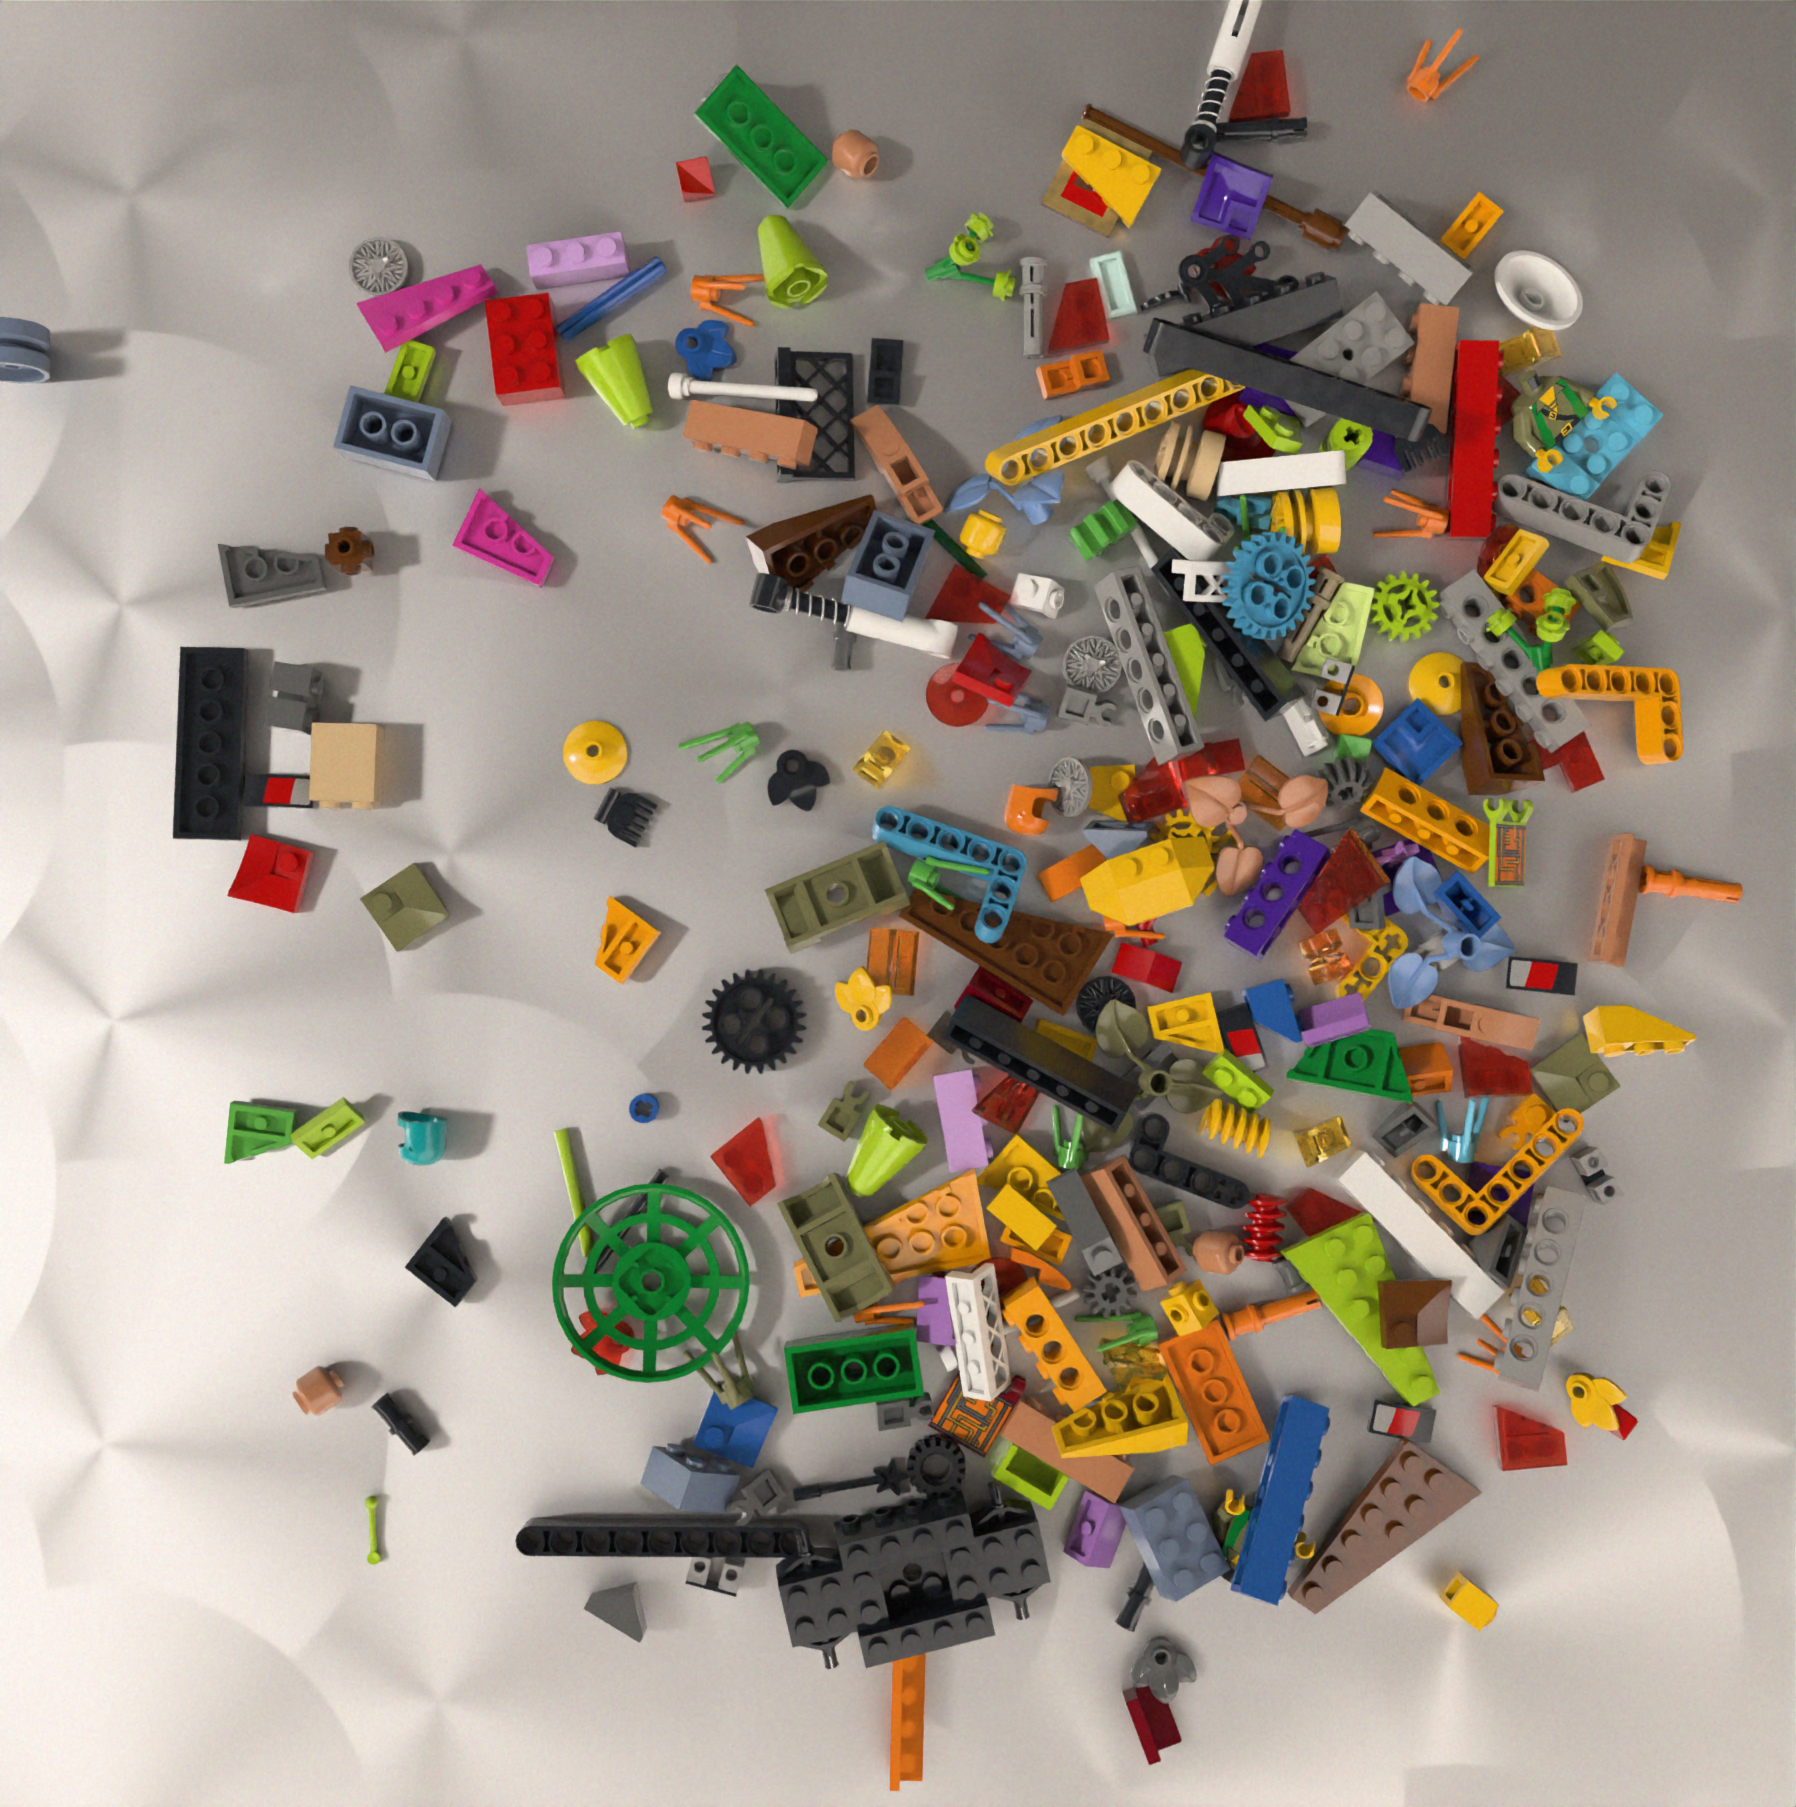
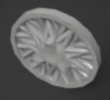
M374 237L363 241L354 249L349 260V272L352 281L363 293L377 297L399 290L404 285L409 273V262L405 252L396 242L387 238Z
M1090 635L1079 638L1069 646L1064 654L1062 668L1064 677L1070 685L1097 692L1098 695L1114 687L1121 676L1122 663L1117 649L1112 642L1104 637Z
M1061 758L1055 763L1050 772L1048 789L1058 790L1056 802H1051V805L1058 814L1064 817L1078 816L1085 811L1091 800L1093 791L1092 776L1088 766L1079 758Z

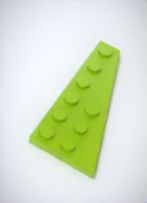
M1362 1212L1280 1251L1296 1267L1299 1275L1305 1282L1310 1284L1320 1296L1319 1299L1348 1334L1363 1348V1352L1369 1359L1374 1361L1384 1373L1383 1376L1408 1405L1416 1406L1441 1393L1422 1346L1395 1349L1381 1347L1378 1281L1396 1280L1370 1213Z

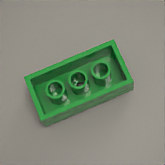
M914 1323L792 1340L785 1343L784 1354L793 1414L924 1395ZM858 1362L861 1364V1367L857 1371H852L848 1363Z

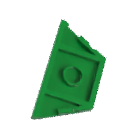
M1372 1029L1316 1047H1307L1303 1052L1304 1056L1286 1074V1078L1289 1081L1413 1104L1412 1093L1396 1037L1392 1032Z

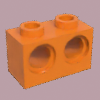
M1532 568L1513 595L1504 594L1499 602L1505 610L1512 608L1511 613L1517 620L1521 619L1529 625L1531 633L1538 637L1536 619L1541 615H1545L1543 595L1551 593V590L1560 587ZM1520 589L1529 593L1530 603H1525L1520 599ZM1576 601V604L1571 607L1570 614L1564 615V619L1570 622L1582 604Z

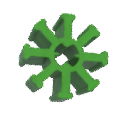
M1116 499L1113 502L1110 500L1102 505L1098 512L1095 514L1090 513L1083 519L1084 522L1073 527L1069 531L1070 534L1068 536L1085 561L1088 562L1094 556L1102 555L1111 545H1116L1122 541L1125 535L1137 528L1136 525L1139 522L1133 513L1119 500Z

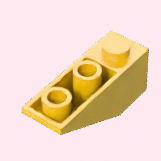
M1629 1005L1597 1006L1583 1016L1591 1054L1604 1053L1605 1057L1620 1056L1625 1052H1634L1635 1055L1642 1056L1654 1053L1655 1050H1664L1665 1054H1676L1683 1052L1686 1045L1696 1040L1695 1034Z

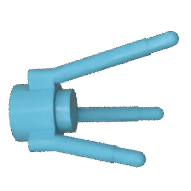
M1486 1089L1473 1132L1472 1126L1476 1102L1471 1099L1468 1105L1464 1134H1452V1139L1448 1137L1442 1102L1440 1100L1436 1101L1441 1134L1440 1150L1447 1151V1160L1473 1163L1474 1153H1477V1143L1489 1104L1490 1089Z

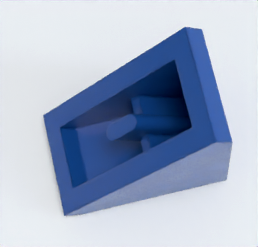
M1456 870L1433 892L1443 916L1463 931L1474 934L1479 939L1502 918L1459 870Z

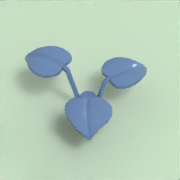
M1062 415L1043 418L1027 425L1018 433L1015 441L1062 422ZM1061 469L1043 472L1034 476L1032 482H1028L1019 488L1014 496L996 481H991L992 477L988 473L975 475L960 483L951 492L944 505V513L946 515L948 511L960 510L975 505L985 498L990 489H995L1014 504L1017 511L1023 509L1032 525H1037L1052 516L1053 509L1049 503H1060L1061 488L1065 475Z
M1416 856L1405 860L1395 875L1392 887L1394 902L1405 914H1414L1421 909L1424 915L1446 929L1448 933L1442 940L1444 954L1429 956L1423 961L1419 954L1409 952L1400 955L1392 963L1388 972V985L1392 1003L1398 1009L1415 1006L1434 991L1439 976L1437 970L1429 966L1432 962L1440 960L1450 961L1453 957L1461 959L1466 968L1482 972L1492 968L1502 959L1516 952V948L1508 935L1497 924L1479 939L1474 934L1458 931L1455 926L1449 925L1429 911L1426 906L1437 902L1433 892L1442 884V879L1432 865L1418 859Z

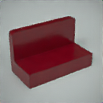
M979 966L954 1004V1009H957L967 993L1021 1023L1034 1000Z
M1149 1685L1126 1689L1122 1691L1148 1764L1152 1765L1160 1762L1159 1750L1182 1741L1169 1704H1164L1157 1700L1152 1694Z

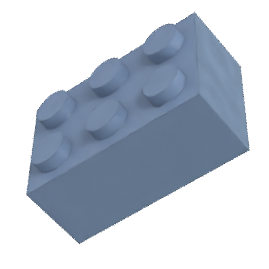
M350 385L333 448L344 458L436 481L452 419L443 409Z
M874 510L848 570L841 602L903 622L927 562L935 530Z
M1171 1475L1119 1505L1161 1597L1177 1602L1230 1570L1188 1478Z

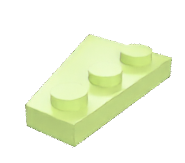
M1348 582L1339 584L1330 599V607L1321 614L1294 660V664L1290 666L1289 671L1320 677L1325 657H1329L1354 665L1353 673H1356L1375 588ZM1332 664L1328 667L1327 671L1329 674H1335L1338 667Z

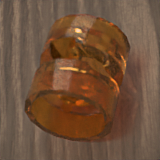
M1337 928L1326 930L1297 943L1303 960L1310 961L1307 969L1314 985L1333 980L1354 970L1348 954L1340 950L1343 942Z

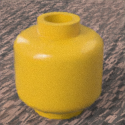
M979 509L978 513H970L959 537L961 543L967 546L965 553L979 559H983L985 554L990 556L996 555L1006 534V527L1001 524L1003 518Z

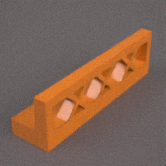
M926 1653L893 1661L890 1791H900V1781H922Z

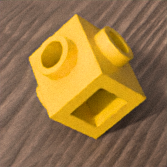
M1200 1279L1190 1283H1186L1185 1280L1175 1283L1168 1288L1170 1294L1160 1302L1179 1337L1203 1329L1219 1314Z

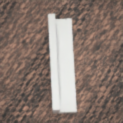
M1172 560V573L1185 574L1183 601L1223 602L1229 597L1221 592L1219 586L1224 581L1222 575L1230 574L1231 572L1226 562ZM1196 575H1203L1209 584L1201 594H1195Z
M985 1263L973 1273L951 1271L945 1276L963 1396L991 1402L1012 1383L994 1264ZM982 1279H984V1281H985V1286H984V1289H983V1293H982V1287H981V1280H982ZM988 1308H989V1318H988V1321H987V1320H986V1315H987ZM992 1340H993L994 1346H993V1349H992V1352H991V1343H992ZM998 1369L999 1380L995 1381V1375Z

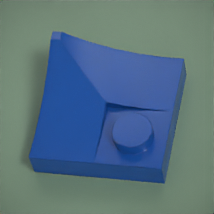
M1418 698L1372 742V746L1383 756L1397 774L1418 786L1432 775L1463 744Z
M716 1382V1383L720 1386V1388L723 1390V1388H722V1386H721L722 1383ZM713 1391L692 1446L753 1469L777 1414L778 1407L753 1397L730 1410L727 1403L722 1405L719 1397Z

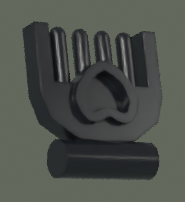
M1427 423L1420 442L1410 441L1398 436L1393 443L1394 455L1403 474L1410 472V468L1412 470L1416 469L1411 453L1415 455L1420 466L1424 465L1421 452H1423L1427 462L1432 461L1426 446L1427 442L1436 459L1440 458V453L1442 457L1449 454L1440 431L1433 424ZM1403 453H1404L1405 456H1406V459H1407V461H1408V463H1409V465H1410V468H1409V466H1408V464H1407V462H1406V460H1405V457H1404Z
M610 787L593 819L604 825L607 821L608 831L614 837L637 848L639 843L625 837L621 833L624 832L640 840V834L626 827L631 826L644 832L645 827L636 822L639 820L648 824L649 819L638 814L635 809L648 816H653L654 813L637 804L638 801L657 810L658 805L634 793H626L620 796L621 792Z

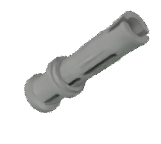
M1027 257L1019 260V268L1022 269V286L1019 287V294L1024 299L1023 357L1026 359H1040L1044 357L1043 298L1047 294V287L1044 285V268L1047 267V260L1042 257ZM1033 314H1034V337H1033Z

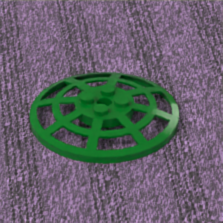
M658 1183L639 1184L616 1190L598 1199L583 1211L570 1226L560 1244L554 1262L552 1277L553 1303L558 1321L567 1339L578 1353L593 1366L609 1375L628 1381L644 1383L664 1382L687 1376L709 1363L713 1359L712 1352L716 1351L720 1354L733 1338L742 1321L748 1302L750 1286L749 1267L744 1246L735 1228L726 1216L710 1201L690 1190ZM648 1193L647 1213L627 1217L615 1223L612 1227H609L597 1215L604 1207L620 1199ZM661 1194L674 1195L689 1200L703 1208L711 1216L696 1229L692 1224L679 1217L660 1213ZM587 1223L600 1238L588 1256L584 1274H564L570 1248L580 1230ZM647 1223V1242L638 1244L631 1249L617 1235L631 1226ZM660 1223L675 1226L686 1232L689 1237L676 1249L668 1244L661 1243ZM719 1225L726 1232L734 1247L739 1265V1276L720 1275L716 1255L706 1239ZM608 1244L620 1257L614 1273L594 1274L598 1258L604 1247ZM698 1245L707 1259L710 1275H691L685 1258ZM656 1272L661 1277V1286L657 1290L650 1291L643 1286L642 1279L646 1273ZM583 1287L587 1308L597 1324L584 1339L578 1334L568 1315L563 1288ZM594 1287H613L618 1305L606 1317H604L596 1302ZM690 1288H710L706 1304L700 1315L696 1318L684 1305ZM719 1289H739L738 1301L733 1316L725 1331L716 1340L704 1327V1324L708 1321L715 1308ZM627 1314L636 1319L643 1320L644 1340L627 1336L618 1331L615 1326ZM675 1314L687 1327L684 1331L672 1337L657 1340V1321L666 1319ZM608 1335L611 1339L624 1346L643 1350L642 1371L632 1370L616 1365L601 1357L592 1348ZM693 1335L707 1349L699 1357L684 1365L656 1371V1350L677 1346L690 1339Z

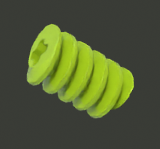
M1341 418L1322 441L1319 453L1345 450V468L1349 470L1369 449L1373 437L1370 427Z

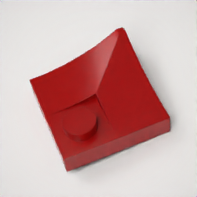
M979 632L967 654L956 668L951 682L1007 707H1011L1028 683L1032 671L1011 660L997 649L983 633Z
M250 834L241 865L227 896L291 913H299L315 851L261 835Z

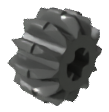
M1348 755L1343 760H1339L1336 757L1335 762L1324 763V769L1316 772L1318 778H1324L1328 783V795L1325 803L1327 807L1335 805L1339 810L1344 805H1348L1352 808L1353 803L1363 802V797L1371 794L1372 776L1360 758L1353 760Z
M1116 1266L1108 1269V1272L1104 1271L1097 1277L1092 1272H1087V1278L1093 1283H1084L1081 1288L1083 1291L1091 1292L1083 1298L1085 1304L1094 1302L1091 1307L1093 1314H1097L1103 1308L1104 1319H1109L1111 1310L1114 1309L1115 1314L1120 1318L1123 1316L1119 1308L1123 1305L1129 1310L1133 1308V1305L1126 1298H1136L1137 1292L1127 1288L1136 1284V1281L1133 1277L1125 1279L1128 1273L1125 1267H1122L1116 1273ZM1109 1283L1113 1288L1117 1285V1288L1113 1290L1114 1296L1110 1298L1106 1294L1101 1295V1293L1106 1291L1105 1285Z

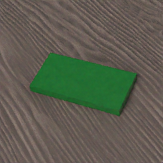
M737 64L733 66L692 114L784 209H788L829 161Z

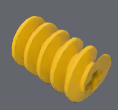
M1214 1099L1203 1114L1198 1134L1200 1135L1205 1128H1208L1209 1139L1212 1140L1217 1133H1221V1144H1225L1231 1137L1233 1138L1234 1149H1237L1244 1142L1245 1153L1249 1154L1256 1147L1257 1158L1260 1159L1269 1143L1271 1134L1270 1119L1264 1117L1259 1122L1258 1114L1252 1112L1247 1117L1246 1109L1239 1108L1234 1113L1235 1108L1233 1104L1227 1103L1222 1108V1100Z

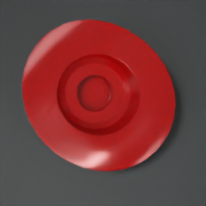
M1240 391L1213 401L1209 405L1204 416L1203 430L1226 435L1221 462L1273 457L1276 449L1271 448L1243 416L1248 404L1238 401Z

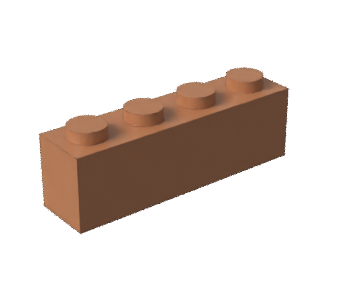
M1421 303L1414 313H1410L1407 322V333H1411V338L1415 343L1404 351L1403 363L1408 364L1407 375L1403 376L1401 381L1400 395L1432 408L1428 424H1433L1443 437L1447 429L1460 307Z
M691 400L682 438L694 443L693 449L711 453L712 448L720 449V453L725 456L739 458L741 453L749 455L748 459L755 462L767 464L768 459L777 460V465L796 469L797 464L809 466L818 428L802 419Z
M1124 1154L1101 1162L1080 1176L1142 1292L1166 1286L1187 1270Z
M1020 1396L1000 1430L1001 1436L1115 1503L1135 1470L1131 1461H1129L1131 1456L1129 1454L1061 1458L1051 1427L1067 1417L1057 1412L1056 1416L1044 1410L1046 1405L1032 1396H1029L1028 1399Z

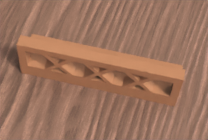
M1621 833L1611 835L1588 961L1616 967H1624L1647 845V841L1635 839L1634 834Z

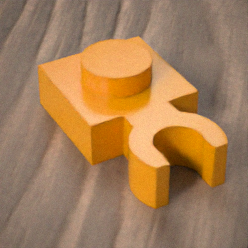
M1529 1092L1509 1113V1116L1515 1122L1512 1125L1502 1127L1497 1136L1504 1139L1509 1133L1513 1132L1515 1141L1510 1145V1148L1512 1150H1519L1525 1143V1135L1528 1133L1533 1137L1556 1112L1534 1092Z

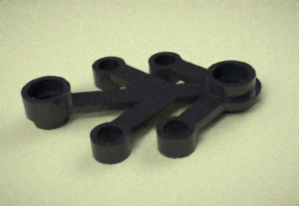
M1235 235L1223 237L1219 241L1218 246L1203 257L1196 254L1185 257L1180 262L1177 270L1178 278L1184 286L1197 289L1207 305V314L1213 312L1214 305L1225 303L1217 298L1209 282L1220 284L1233 305L1244 302V295L1239 288L1269 294L1275 292L1274 287L1287 282H1293L1294 285H1297L1299 282L1291 275H1284L1276 280L1241 274L1254 263L1268 258L1270 247L1264 241L1252 244L1245 255L1224 270L1210 268L1222 257L1231 256L1239 250L1240 242ZM1226 240H1230L1233 243L1232 251L1226 250L1224 245ZM1256 246H1260L1263 249L1262 257H1258L1255 254ZM1190 266L1197 269V276L1195 278L1191 277L1188 273Z

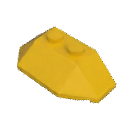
M1204 836L1170 838L1106 860L1083 876L1080 881L1090 910L1127 926H1133L1192 906L1215 867Z

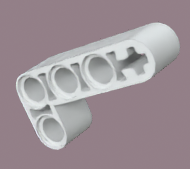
M1345 450L1220 462L1215 477L1217 496L1346 484Z
M1129 461L1110 484V491L1117 500L1188 560L1211 561L1226 545L1235 531L1233 524L1220 513L1214 512L1206 519L1156 475L1137 461Z

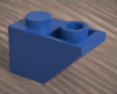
M1275 979L1241 990L1243 1000L1247 1004L1255 1024L1289 1042L1298 1043L1302 1041L1301 1032H1304V1027L1299 1014L1294 1015L1291 1002H1294L1295 999L1289 983L1285 984L1283 979Z

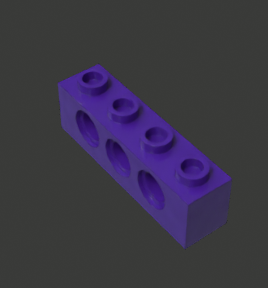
M1294 829L1290 836L1286 835L1282 839L1277 849L1278 855L1273 862L1269 861L1263 867L1260 873V882L1255 889L1251 888L1248 890L1242 900V905L1244 906L1237 916L1232 915L1224 927L1225 934L1223 936L1226 941L1260 963L1332 857L1328 847L1297 829ZM1291 862L1301 863L1300 869L1292 874L1285 872L1286 866ZM1280 888L1283 890V894L1279 899H1267V895L1272 889ZM1255 915L1265 916L1264 923L1259 927L1249 926L1251 918Z

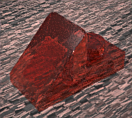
M1239 738L1217 743H1203L1204 748L1184 759L1176 761L1181 783L1200 776L1225 775L1245 770Z

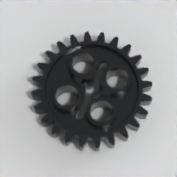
M747 969L745 979H741L737 973H733L734 983L730 984L725 979L721 980L724 990L713 989L712 992L717 997L716 1001L706 1000L705 1002L712 1008V1011L702 1013L703 1017L710 1019V1024L703 1026L702 1030L712 1032V1035L705 1042H715L717 1044L711 1053L717 1054L722 1051L724 1053L721 1060L722 1064L730 1059L734 1060L732 1069L734 1071L741 1064H745L746 1074L750 1073L753 1065H756L759 1074L763 1073L764 1064H768L772 1070H775L776 1059L786 1064L788 1061L784 1053L787 1051L795 1055L797 1051L792 1046V1043H803L804 1041L796 1035L797 1031L807 1029L806 1026L798 1023V1019L806 1017L807 1013L797 1012V1007L804 1003L803 1000L793 1001L792 997L797 990L792 989L787 992L785 987L788 980L786 979L779 984L775 983L776 973H772L768 980L764 979V971L761 969L756 978H753L750 969ZM750 989L757 991L760 995V1003L755 1008L747 1007L743 1001L745 992ZM768 998H772L773 1003L759 1020L762 1027L752 1028L745 1040L740 1045H737V1038L750 1023L747 1016L757 1015ZM774 1009L782 1010L786 1016V1022L780 1028L773 1027L768 1020L770 1012ZM729 1015H734L740 1020V1029L734 1034L728 1033L723 1026L725 1018ZM753 1035H760L765 1039L766 1048L762 1053H755L750 1049L749 1040Z

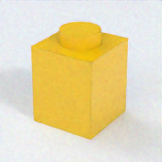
M1461 1572L1457 1573L1440 1596L1441 1600L1452 1611L1479 1632L1484 1626H1488L1494 1620L1497 1614L1496 1610L1500 1606L1489 1594Z

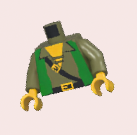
M1536 370L1526 371L1518 378V382L1524 392L1511 403L1510 407L1514 417L1513 438L1532 458H1538L1537 468L1539 471L1549 472L1553 469L1552 464L1558 466L1563 460L1561 453L1552 448L1589 413L1587 407H1592V413L1596 419L1603 420L1610 415L1602 410L1601 405H1605L1613 410L1617 403L1614 398L1608 396L1599 400L1595 398L1596 393L1563 376L1539 377Z
M1228 1489L1225 1501L1213 1514V1533L1224 1557L1227 1558L1226 1562L1230 1568L1229 1571L1220 1576L1232 1583L1252 1507L1245 1503V1495H1242L1241 1499L1237 1497L1233 1499V1490ZM1300 1532L1297 1535L1296 1542H1294L1293 1547L1296 1548L1294 1561L1298 1558L1309 1559L1314 1555L1316 1542L1310 1545L1304 1544L1307 1536L1304 1532Z

